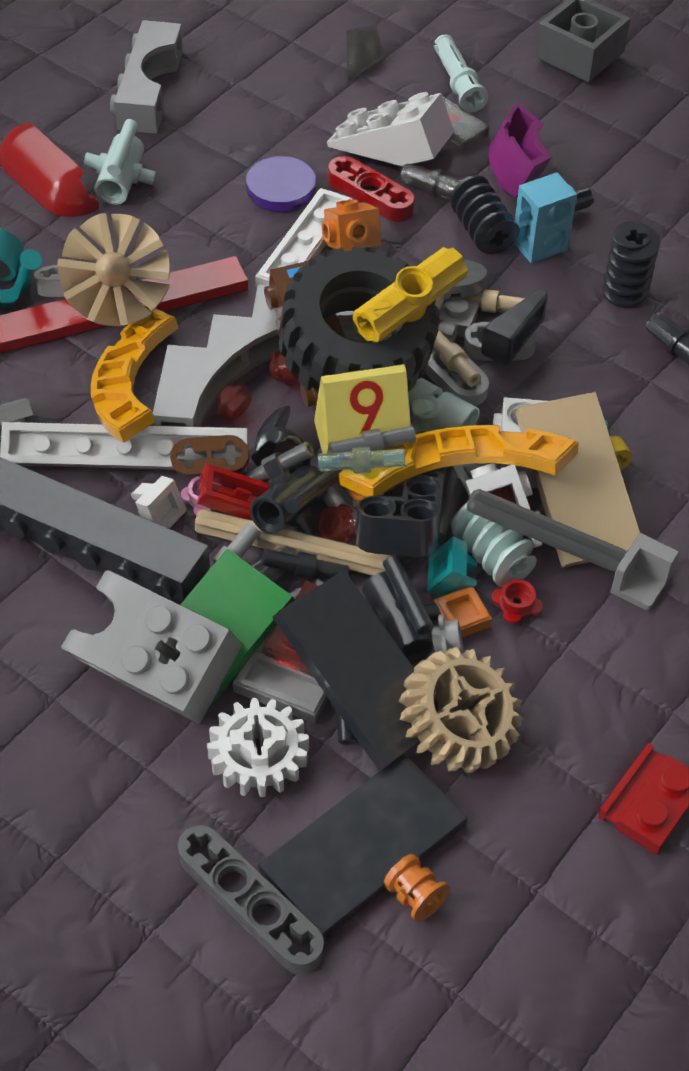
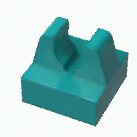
M453 536L429 557L427 592L442 597L448 592H456L477 585V580L467 576L477 567V561L467 554V542Z

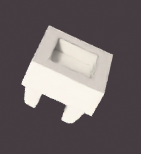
M161 476L154 484L142 483L131 494L132 499L137 500L135 503L138 513L142 518L168 529L187 511L174 479Z

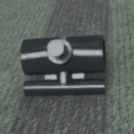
M278 458L265 463L263 467L270 478L267 481L270 489L253 500L250 506V514L255 525L263 532L274 534L289 524L290 527L295 526L298 532L314 535L316 530L310 520V517H312L310 508L326 496L330 487L340 481L339 473L342 470L334 465L322 473L315 466L303 465L293 473H290V471H284Z
M390 556L383 561L382 565L385 571L369 578L362 586V593L410 664L424 659L433 650L434 645L429 632L434 628L431 621L438 620L440 610L436 603L424 605L420 601L398 556Z

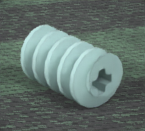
M467 503L454 515L451 521L453 535L467 542V551L472 553L477 563L482 564L483 569L488 575L493 576L494 582L499 587H503L506 582L513 579H524L535 568L537 559L535 556H529L534 545L529 539L522 540L523 534L470 513L467 510Z

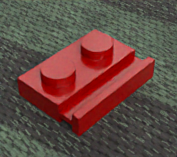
M648 743L600 808L598 818L602 821L607 819L617 826L616 830L657 855L689 810V767L668 754L665 756L653 750L654 746Z

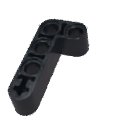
M421 431V432H418V433H416V434H420V433H424V432H428V431ZM446 467L406 479L404 481L402 497L377 495L361 499L357 504V546L368 553L425 557L436 552L439 542Z

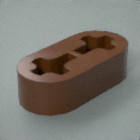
M234 435L185 438L174 444L170 454L173 468L179 475L185 478L200 476L201 470L206 463L239 474L246 469L250 459L247 444L243 439ZM234 445L236 452H242V456L235 458L234 465H228L225 458H213V454L226 453L227 446ZM193 448L195 455H207L208 458L195 460L193 468H187L183 461H178L179 457L185 456L186 449Z

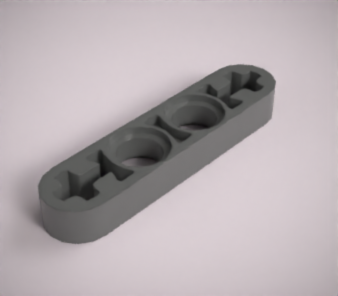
M203 825L192 826L185 830L179 837L177 844L180 864L184 870L285 969L299 975L308 974L316 970L321 964L324 955L323 936L318 928L215 830ZM196 844L202 848L208 844L209 857L216 864L212 870L210 868V861L202 854L197 853L192 857L191 846ZM237 872L242 874L247 882L243 889L231 893L226 892L220 887V879L227 873ZM265 904L273 905L281 912V916L272 925H260L252 917L256 908ZM290 923H292L290 925V936L301 945L309 941L310 955L307 956L303 952H299L295 956L292 955V942L284 934Z

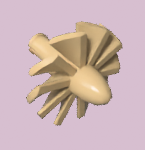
M102 213L88 219L80 228L106 252L105 254H102L76 228L69 233L65 241L62 257L97 262L90 263L58 258V274L62 287L66 291L63 294L74 309L92 322L107 326L133 324L152 314L140 301L153 311L162 302L170 284L136 280V277L169 281L171 270L170 256L168 250H165L135 267L134 263L164 246L161 238L155 230L144 223L131 254L127 257L126 251L140 220L126 214H111L118 250L115 252L107 213ZM125 287H127L139 300H137Z

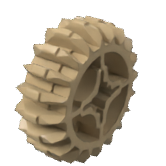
M457 647L449 649L445 653L440 650L439 652H434L425 661L422 660L414 667L413 673L406 678L404 687L407 690L401 694L399 702L407 708L401 713L399 720L412 724V727L407 730L406 737H418L421 743L418 745L417 753H423L426 750L432 752L431 765H438L445 759L448 772L456 771L461 767L465 773L474 772L479 767L487 769L496 763V759L500 760L506 756L511 749L510 746L517 741L520 734L516 731V728L521 725L524 718L515 711L520 707L523 700L511 697L510 692L514 690L516 683H505L501 678L505 668L493 670L490 667L491 656L483 657L477 661L474 649L466 650L463 654L460 653ZM434 688H435L436 691H437V694L435 695V698H436L437 703H438V712H437V713H436V710H435L434 700H433ZM485 709H486L487 716H488V722H487L486 717H485Z

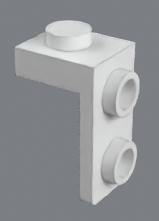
M495 463L479 467L471 471L473 479L465 481L469 497L477 489L492 492L510 485L516 504L530 510L526 497L533 494L526 472L521 471L517 473L515 464L498 470ZM528 537L534 545L533 548L543 545L542 542Z

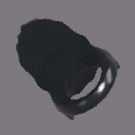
M284 406L275 410L266 418L259 429L255 450L251 456L252 461L257 466L262 465L261 462L264 458L272 455L278 443L287 442L295 446L304 443L295 433L285 429L291 413L290 406ZM311 458L303 461L301 466L310 465ZM298 466L296 468H290V473H293L301 466Z

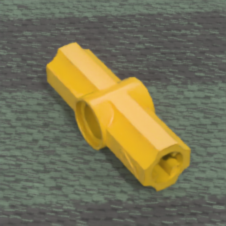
M443 247L418 266L401 269L397 273L393 284L354 311L353 321L358 328V332L368 342L375 341L378 343L405 322L421 319L428 305L466 278L468 268L463 261V256L453 247L451 249Z

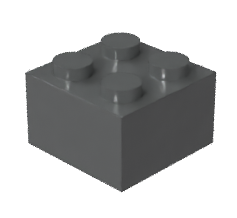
M567 0L539 22L535 57L579 79L590 82L625 52L631 18L592 0Z

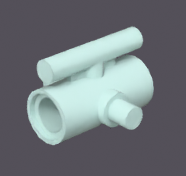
M127 119L124 122L121 133L114 137L108 154L101 153L99 156L87 152L84 158L83 165L96 169V173L99 174L94 187L96 195L108 204L118 205L126 201L132 183L138 185L139 182L153 185L156 171L143 168V164L140 163L144 153V145L135 136L138 124L132 119Z
M423 378L417 379L415 387L408 392L410 424L414 427L415 433L450 427L471 426L477 423L480 413L479 408L447 391L443 392L442 388Z

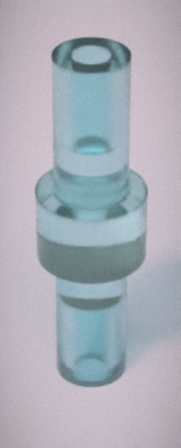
M370 447L352 448V452L318 454L319 471L353 469L354 474L371 473V468L406 466L405 449L370 451Z

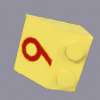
M405 365L321 376L314 422L325 463L335 461L351 463L365 456V453L333 460L330 454L329 443L360 437L361 432L377 428L384 432L411 426Z

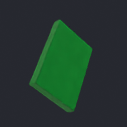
M229 549L223 552L181 603V606L229 629L243 643L221 682L220 689L214 697L211 706L277 626L272 616L295 601L291 594ZM178 653L172 660L176 661L179 658L180 653Z

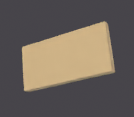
M596 392L518 407L515 414L521 433H526L527 428L554 433L579 442L578 454L556 476L532 469L546 517L618 546L627 553L640 531ZM556 548L562 568L588 563L584 559Z

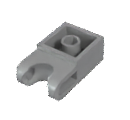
M108 570L105 571L96 588L104 593L114 605L115 613L112 623L104 631L94 635L82 633L75 629L71 630L61 648L82 663L200 724L243 643L229 629ZM178 653H180L179 658L176 661H173L172 659Z

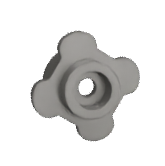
M443 614L439 615V626L434 627L432 630L435 652L441 650L445 653L449 649L457 647L460 653L463 654V641L459 620L446 621Z

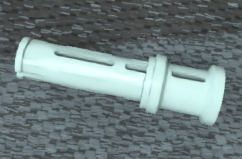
M450 35L439 36L435 40L436 45H434V49L448 75L451 77L450 88L454 94L459 96L458 102L460 107L469 113L482 109L488 101V93L485 87L479 84L477 72L467 67L465 60Z

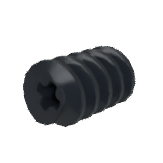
M473 175L466 177L458 183L450 196V205L457 214L459 221L462 222L465 230L469 233L470 238L474 241L477 249L483 253L495 254L511 247L519 237V225L507 211L506 206L501 202L500 197L495 193L488 179L484 176Z
M627 221L619 224L612 234L611 250L608 255L609 261L606 266L607 272L602 287L603 297L608 302L622 307L638 305L648 297L660 247L659 235L653 228L637 221Z

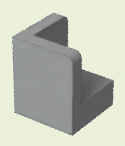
M639 533L616 569L610 593L644 610H650L672 576L679 551Z

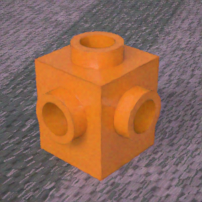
M342 200L336 202V207L324 209L325 221L322 222L321 230L327 246L334 249L343 248L344 251H352L354 246L371 247L381 245L379 208L364 202L358 203V200Z

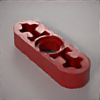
M340 156L329 162L328 182L334 189L354 200H358L359 203L364 202L379 208V215L390 221L402 222L412 217L414 212V194L409 189L354 158ZM367 186H374L379 188V190L366 191L362 188Z

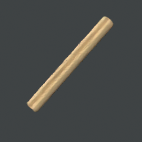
M201 509L195 519V531L197 533L227 541H233L245 525L251 523L261 532L251 545L252 547L277 550L282 546H288L295 555L299 551L316 554L319 560L348 565L350 571L370 576L385 571L382 565L383 561L390 556H396L368 553L355 545L285 528L277 533L269 534L260 530L252 520L207 509Z

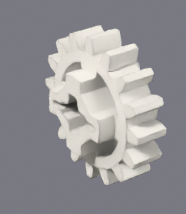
M252 698L250 708L244 709L238 702L234 703V715L230 716L221 712L218 715L219 727H210L209 730L210 743H207L208 759H212L213 774H223V784L226 788L231 787L236 782L239 783L240 794L243 796L249 792L251 787L257 788L260 797H265L267 786L273 785L279 793L284 791V779L287 778L296 782L299 779L298 767L307 766L309 735L304 734V721L302 719L293 720L292 708L289 706L281 712L277 711L276 700L273 699L268 702L266 707H260L257 698ZM257 738L260 740L262 753L260 756L257 755L255 739Z

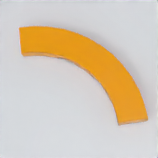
M156 308L153 311L149 309L152 314L147 318L129 324L121 331V339L115 346H108L105 349L92 375L91 398L98 418L104 428L122 443L156 422L152 410L143 405L135 397L133 391L135 376L144 359L161 341L179 329L174 316Z
M500 425L450 427L416 434L415 443L390 448L384 451L383 454L369 457L365 455L340 472L339 480L341 486L368 497L380 496L398 483L416 475L443 467L462 464H515L516 466L527 467L556 476L578 454L579 442L561 435L527 428L526 433L501 431Z

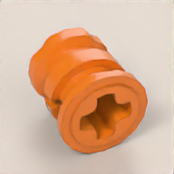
M409 854L391 868L385 877L384 883L390 892L398 893L397 900L404 907L413 908L411 917L416 922H422L442 906L450 893V886L445 881L436 883V875L428 867L421 868L419 858L414 854Z

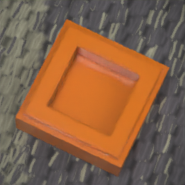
M467 587L433 600V603H436L439 607L440 615L443 614L446 621L459 620L462 637L491 627L492 617L474 587Z

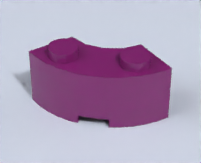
M520 103L515 104L509 111L493 138L488 152L491 168L499 180V187L514 198L518 197L519 185L539 179L553 157L544 148L539 138V132L544 124Z

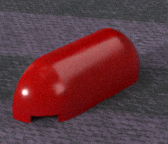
M27 122L23 125H18L7 133L0 146V165L43 208L53 214L65 217L82 216L99 209L96 194L90 196L79 178L85 174L83 170L33 124Z

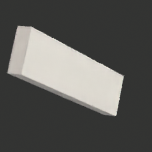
M320 188L255 276L256 286H269L270 269L309 261L318 256L327 244L321 230L322 222L325 221L324 209L336 207V202L352 200V198Z

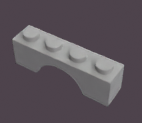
M143 20L139 32L133 34L132 52L126 54L124 74H119L117 94H112L110 100V113L116 117L117 130H122L124 122L127 119H132L138 124L136 132L157 134L164 114L161 84L151 80L159 75L178 70L183 54L181 24Z

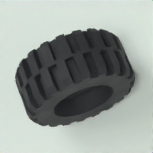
M354 246L352 251H344L343 248L330 250L327 257L320 254L310 259L308 266L304 265L294 274L293 281L288 284L285 292L278 334L280 335V352L286 358L285 365L291 374H299L298 382L309 391L313 387L319 393L321 376L405 365L408 392L415 387L417 379L422 378L427 369L439 331L437 327L440 315L439 309L435 305L436 300L427 306L425 314L421 319L405 322L391 333L392 336L378 343H359L343 338L335 333L324 320L333 314L355 311L393 284L397 273L401 269L409 267L407 262L399 257L396 260L387 257L388 252L377 249L376 253L365 251V247Z

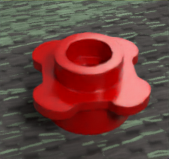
M510 580L503 585L502 589H496L492 593V602L500 606L504 612L503 619L507 623L517 624L523 617L530 614L536 616L542 612V601L536 599L535 588L525 580Z

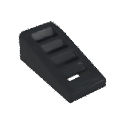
M540 288L490 322L483 329L481 353L507 366V364H510L544 321L548 297L547 291Z

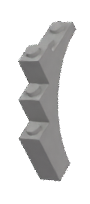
M265 285L257 286L252 317L213 314L207 348L167 346L153 409L156 421L153 423V426L201 427L215 401L234 381L254 367L281 355L279 348L280 338L276 327L278 316L275 309L270 310L267 306L264 295ZM354 311L336 313L346 339L354 342H368L358 332V328L353 321Z

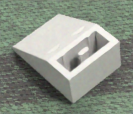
M422 92L410 97L408 101L399 104L397 100H391L379 105L378 109L367 111V108H360L350 112L347 115L348 119L336 127V132L327 141V145L330 148L405 166L434 159L453 134L454 129L442 94L438 93L429 96L428 92Z

